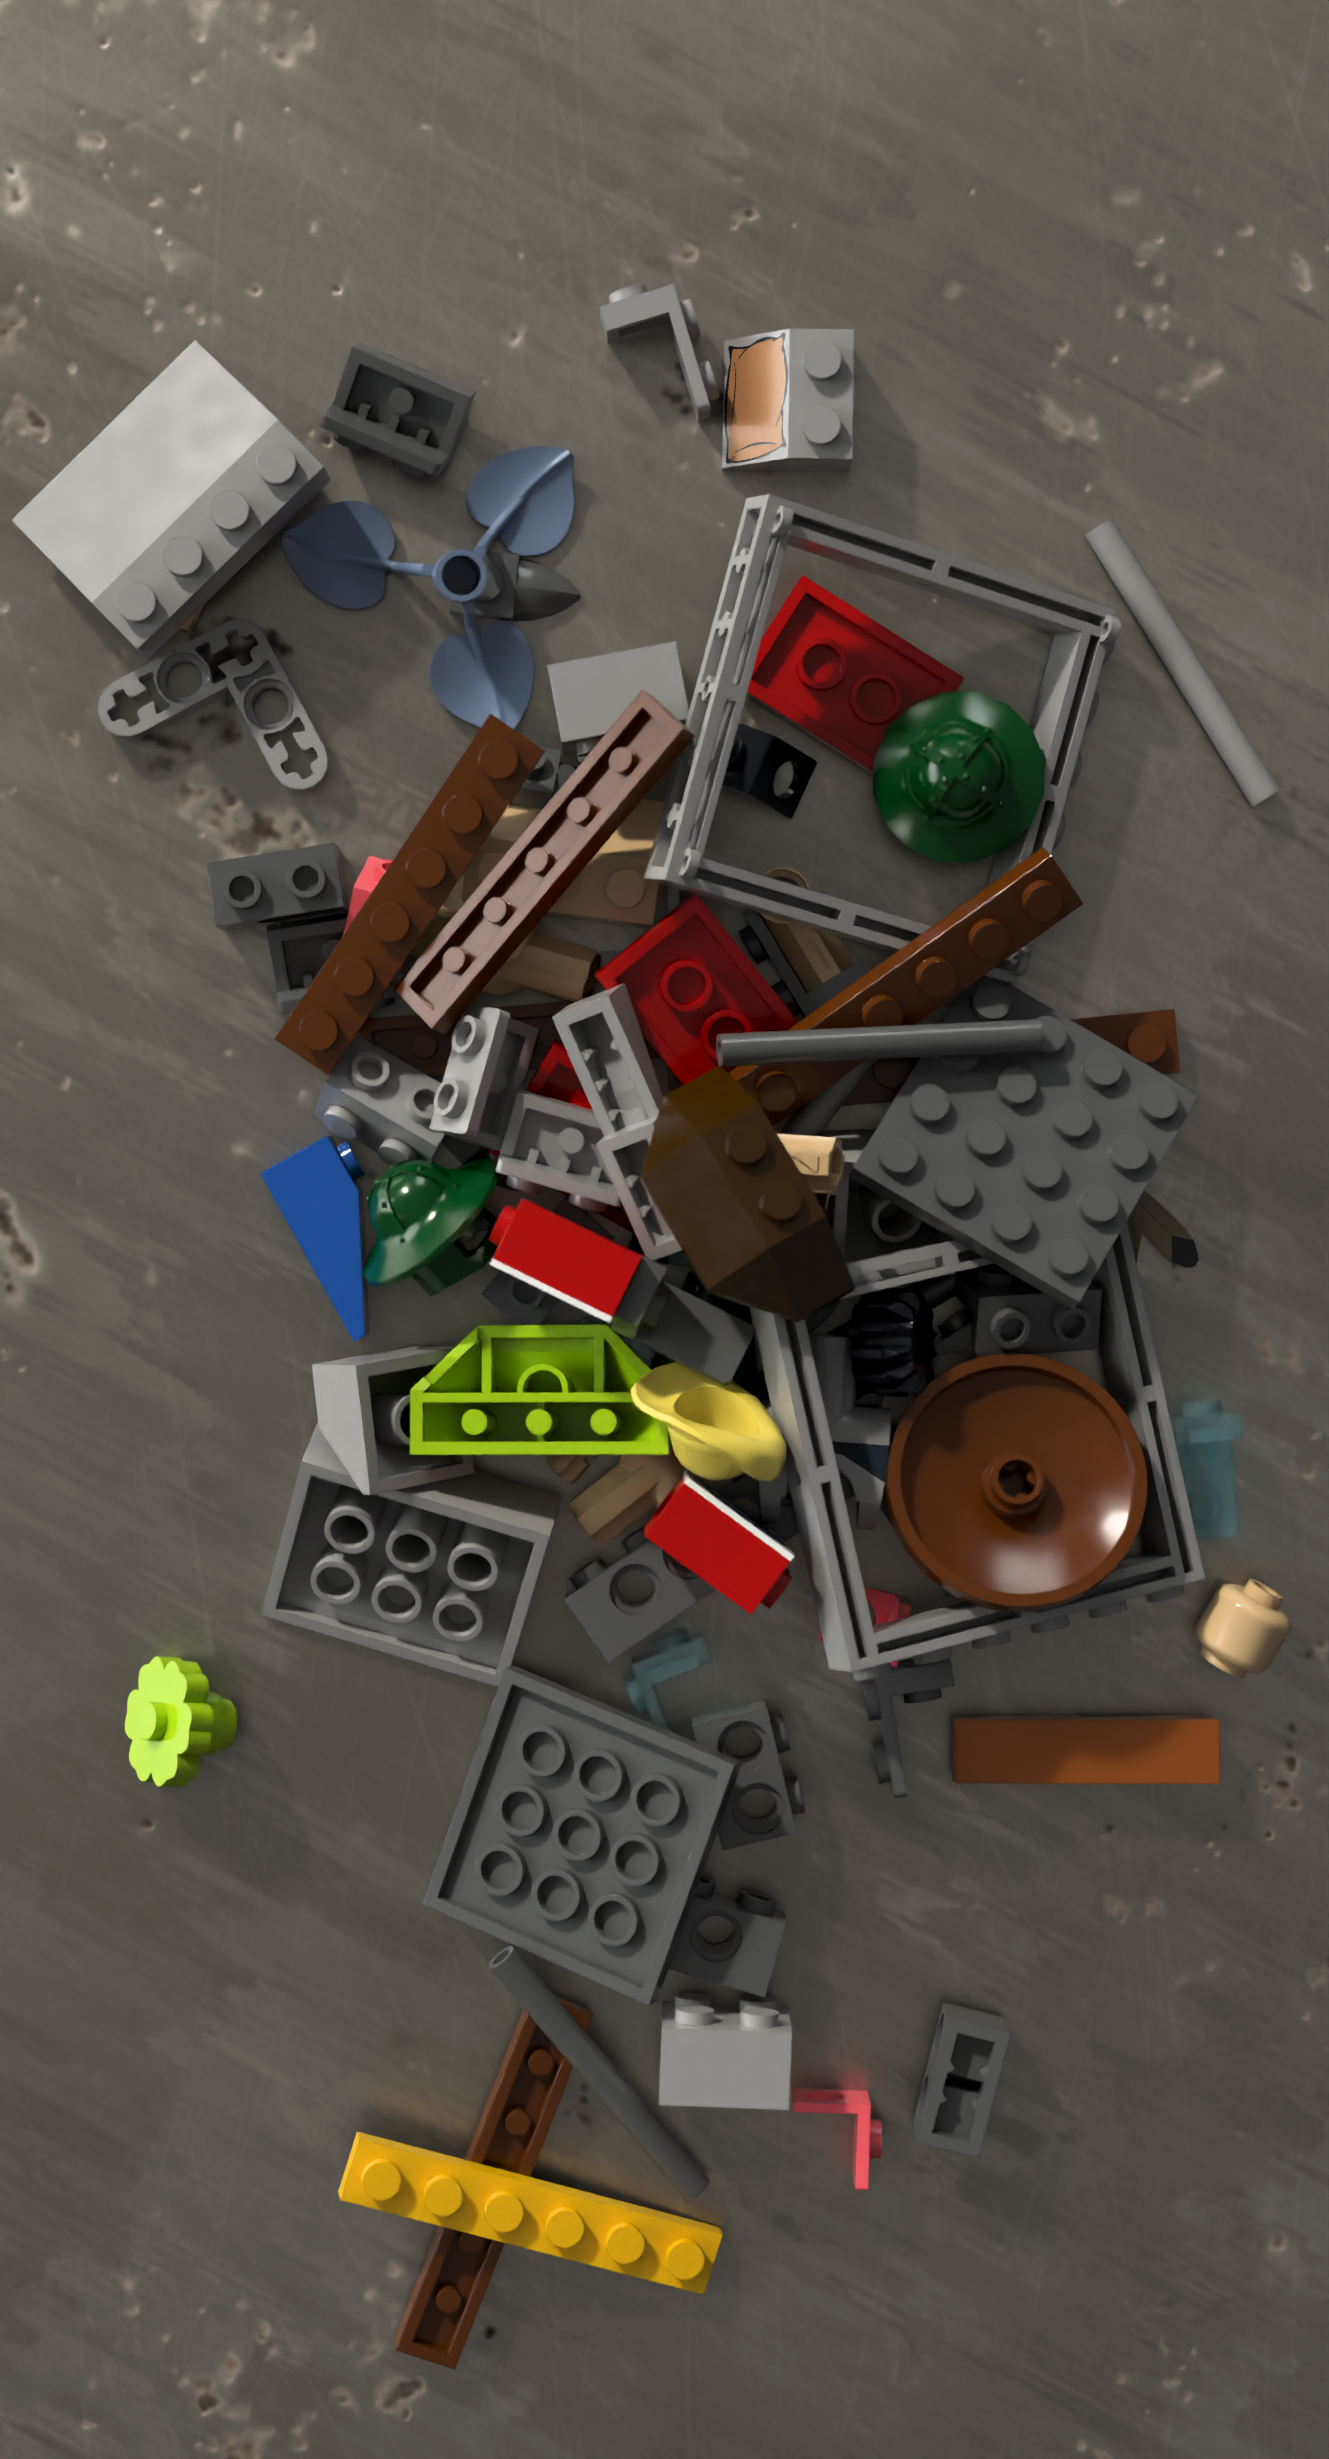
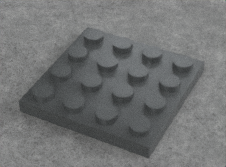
M982 976L958 994L941 1024L1039 1019L1043 1029L1042 1050L1040 1052L920 1057L848 1177L1074 1310L1088 1289L1199 1095L1008 982Z
M517 1666L505 1667L422 1905L649 2006L658 2001L742 1762Z

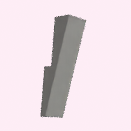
M623 983L569 1004L554 1015L552 1019L604 1135L596 1143L642 1250L646 1258L653 1261L679 1252L682 1249L640 1181L663 1096L626 985Z

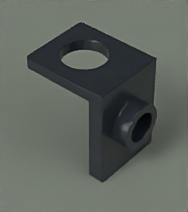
M739 723L722 786L747 795L780 815L791 819L817 765V761L775 735ZM790 761L793 767L792 782L786 792L777 796L773 787L775 775L784 763Z

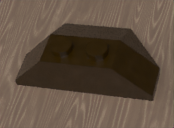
M720 1066L663 1096L640 1181L707 1293L751 1308L778 1314L781 1318L798 1323L853 1292L855 1289L854 1283L827 1215L759 1103Z

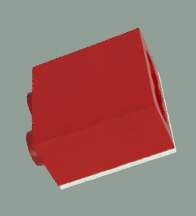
M523 1198L517 1208L508 1205L504 1207L489 1237V1241L499 1245L490 1265L608 1323L613 1322L614 1315L643 1257H646L548 1208Z
M688 1469L684 1471L645 1524L644 1536L751 1615L760 1603L770 1609L792 1579V1576L789 1575L790 1570L786 1568L794 1558L791 1545Z

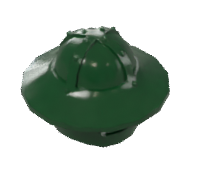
M942 692L912 704L888 727L874 758L873 794L885 825L908 849L940 863H975L1005 851L1031 826L1044 797L1045 760L1033 729L1008 704L979 692Z
M404 1159L394 1165H389V1169L379 1179H375L370 1195L366 1197L370 1222L377 1232L376 1242L367 1257L363 1270L367 1282L371 1286L386 1287L411 1276L432 1297L482 1269L495 1254L499 1246L489 1241L491 1232L498 1219L484 1207L497 1185L499 1173L495 1171V1164L490 1159H477L456 1169H444L431 1161ZM488 1229L483 1240L475 1249L467 1250L464 1247V1243L473 1235Z

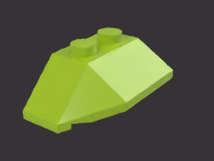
M478 1325L425 1377L410 1389V1455H670V1434L667 1425L662 1420L652 1417L635 1405L632 1399L631 1388L651 1369L615 1331L611 1330L609 1325Z

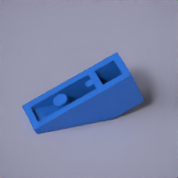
M326 1136L266 1169L260 1175L353 1342L369 1334L367 1280L363 1274L366 1264L363 1190L357 1182V1179L366 1175L348 1141L337 1146L332 1136Z

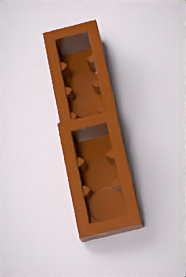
M1075 1714L952 1717V1781L955 1783L1220 1784V1720L1205 1714L1080 1717Z

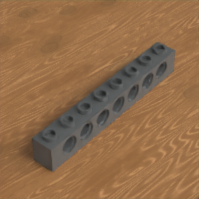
M965 1307L937 1326L943 1336L935 1340V1350L938 1355L933 1358V1372L938 1360L948 1353L962 1354L967 1361L979 1358L972 1349L974 1317ZM935 1373L933 1374L931 1380L927 1381L926 1386L930 1384L934 1379H936ZM857 1380L855 1405L881 1407L885 1396L863 1393ZM891 1423L890 1445L899 1424ZM839 1471L846 1501L853 1496L852 1486L848 1478ZM744 1473L732 1478L731 1481L717 1489L718 1492L729 1500L736 1498L752 1500L760 1511L758 1521L783 1540L788 1541L799 1533L791 1496L781 1497L779 1523H767L761 1521L758 1480ZM645 1525L621 1542L627 1552L608 1565H605L602 1559L598 1557L568 1578L574 1588L565 1594L564 1600L607 1663L716 1590L687 1567L675 1563L671 1555L644 1536ZM631 1570H640L647 1573L654 1582L655 1588L652 1595L640 1603L626 1601L621 1597L617 1589L620 1577Z

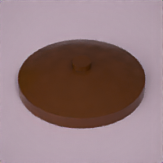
M1005 1353L979 1357L961 1363L938 1376L924 1388L922 1393L917 1395L901 1418L890 1445L885 1492L890 1518L896 1534L908 1555L927 1577L952 1595L971 1604L1003 1612L1022 1613L1042 1611L1072 1602L1097 1587L1114 1571L1134 1542L1142 1523L1147 1499V1471L1142 1447L1134 1427L1119 1404L1104 1388L1082 1372L1059 1361L1030 1354Z

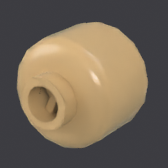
M1249 1579L1245 1587L1231 1583L1221 1585L1215 1592L1195 1628L1197 1638L1203 1645L1199 1651L1202 1657L1220 1670L1237 1678H1244L1247 1672L1261 1673L1266 1671L1291 1630L1288 1616L1279 1608L1283 1597L1272 1588L1254 1579Z

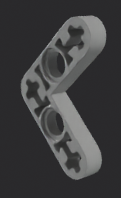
M235 619L217 626L114 681L103 690L98 700V714L100 721L106 729L121 739L135 740L154 732L230 691L273 774L283 786L295 792L312 791L325 782L330 772L331 761L328 751L268 638L256 624L248 620ZM239 633L245 641L256 638L258 645L250 650L253 661L248 665L242 666L237 659H231L219 665L218 667L226 675V678L215 683L212 668L199 652L210 646L211 654L216 659L232 649L229 641L231 636ZM181 662H190L197 665L202 674V685L194 695L186 698L173 695L167 686V675L170 669ZM154 676L157 692L170 707L159 713L157 703L152 701L137 711L140 721L136 725L130 726L124 719L113 721L112 714L119 709L117 698L126 693L135 701L149 695L151 692L143 685V682ZM269 688L284 692L289 702L286 716L274 724H265L259 721L253 712L254 699L262 690ZM298 721H301L305 727L303 732L292 733L298 746L305 753L315 750L318 756L310 764L313 775L306 779H303L297 772L285 773L284 766L291 762V756L282 740L278 741L273 748H270L267 742L268 737L285 734Z

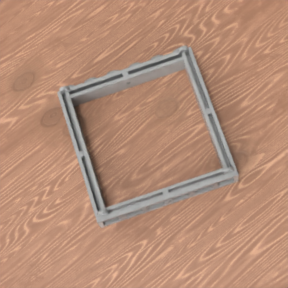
M771 494L746 498L685 724L695 737L676 758L644 879L896 953L932 926L702 858L786 546L789 545L1055 634L1030 725L1045 760L1044 797L1031 826L1009 848L995 854L987 887L1042 847L1051 855L1052 850L1060 843L1065 829V816L1062 812L1068 790L1074 785L1081 771L1082 755L1079 749L1085 727L1091 723L1098 708L1099 694L1096 687L1101 668L1112 654L1115 641L1120 633L1121 621L1119 618H1116L1117 610ZM1032 942L1025 945L984 976L1016 984L1018 976H1023L1029 968Z
M1127 1221L1093 1280L1102 1289L1099 1349L1109 1394L1119 1404L1134 1427L1146 1463L1147 1499L1144 1516L1139 1528L1145 1555L1122 1560L1103 1582L1087 1594L1072 1602L1051 1609L1022 1613L1003 1612L987 1609L965 1601L872 1626L805 1319L796 1323L781 1318L778 1314L750 1307L774 1420L779 1426L786 1443V1461L784 1466L829 1669L853 1672L855 1681L873 1679L892 1673L891 1662L913 1657L915 1665L938 1662L952 1657L950 1646L972 1641L973 1649L998 1646L1011 1641L1010 1630L1029 1625L1032 1633L1058 1630L1070 1625L1068 1615L1088 1610L1090 1618L1118 1614L1128 1610L1127 1599L1146 1595L1147 1602L1152 1603L1178 1598L1185 1595L1184 1584L1205 1579ZM954 1239L846 1263L855 1289L840 1299L993 1264V1262Z

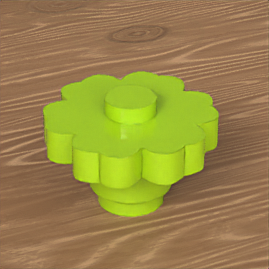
M156 1656L149 1664L142 1666L138 1679L139 1690L131 1691L128 1697L125 1732L133 1740L129 1751V1761L136 1770L140 1781L154 1782L157 1787L182 1788L189 1780L197 1777L200 1767L199 1755L211 1756L218 1750H225L231 1746L237 1731V1714L230 1700L222 1699L215 1692H209L208 1679L202 1674L197 1662L183 1661L180 1657Z

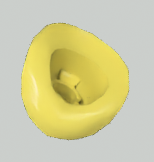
M676 1362L659 1366L644 1374L631 1388L632 1399L635 1405L643 1412L662 1420L667 1425L675 1456L681 1465L693 1474L707 1480L721 1481L722 1479L728 1480L746 1473L759 1481H772L782 1473L786 1461V1443L779 1426L758 1398L733 1380L728 1385H722Z

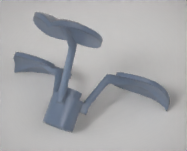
M534 446L508 452L488 462L473 478L468 489L466 505L472 518L478 523L489 527V529L482 536L473 551L467 549L452 550L440 557L435 565L388 560L395 546V535L392 526L378 509L359 501H342L328 505L302 523L287 530L281 539L283 551L295 575L313 594L326 603L343 609H363L377 604L382 599L386 590L385 572L432 578L434 588L442 598L449 602L461 603L464 625L467 634H453L446 637L438 644L429 665V679L436 698L454 716L479 728L482 727L488 716L492 714L514 729L526 711L533 689L535 675L533 652L523 632L511 622L498 620L478 630L475 616L476 606L473 599L482 593L487 584L488 572L482 559L498 536L508 551L520 556L544 554L555 548L564 539L571 526L575 508L573 486L574 457L566 449Z

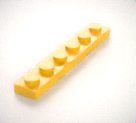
M358 2131L338 2190L341 2201L703 2295L723 2236L718 2226Z

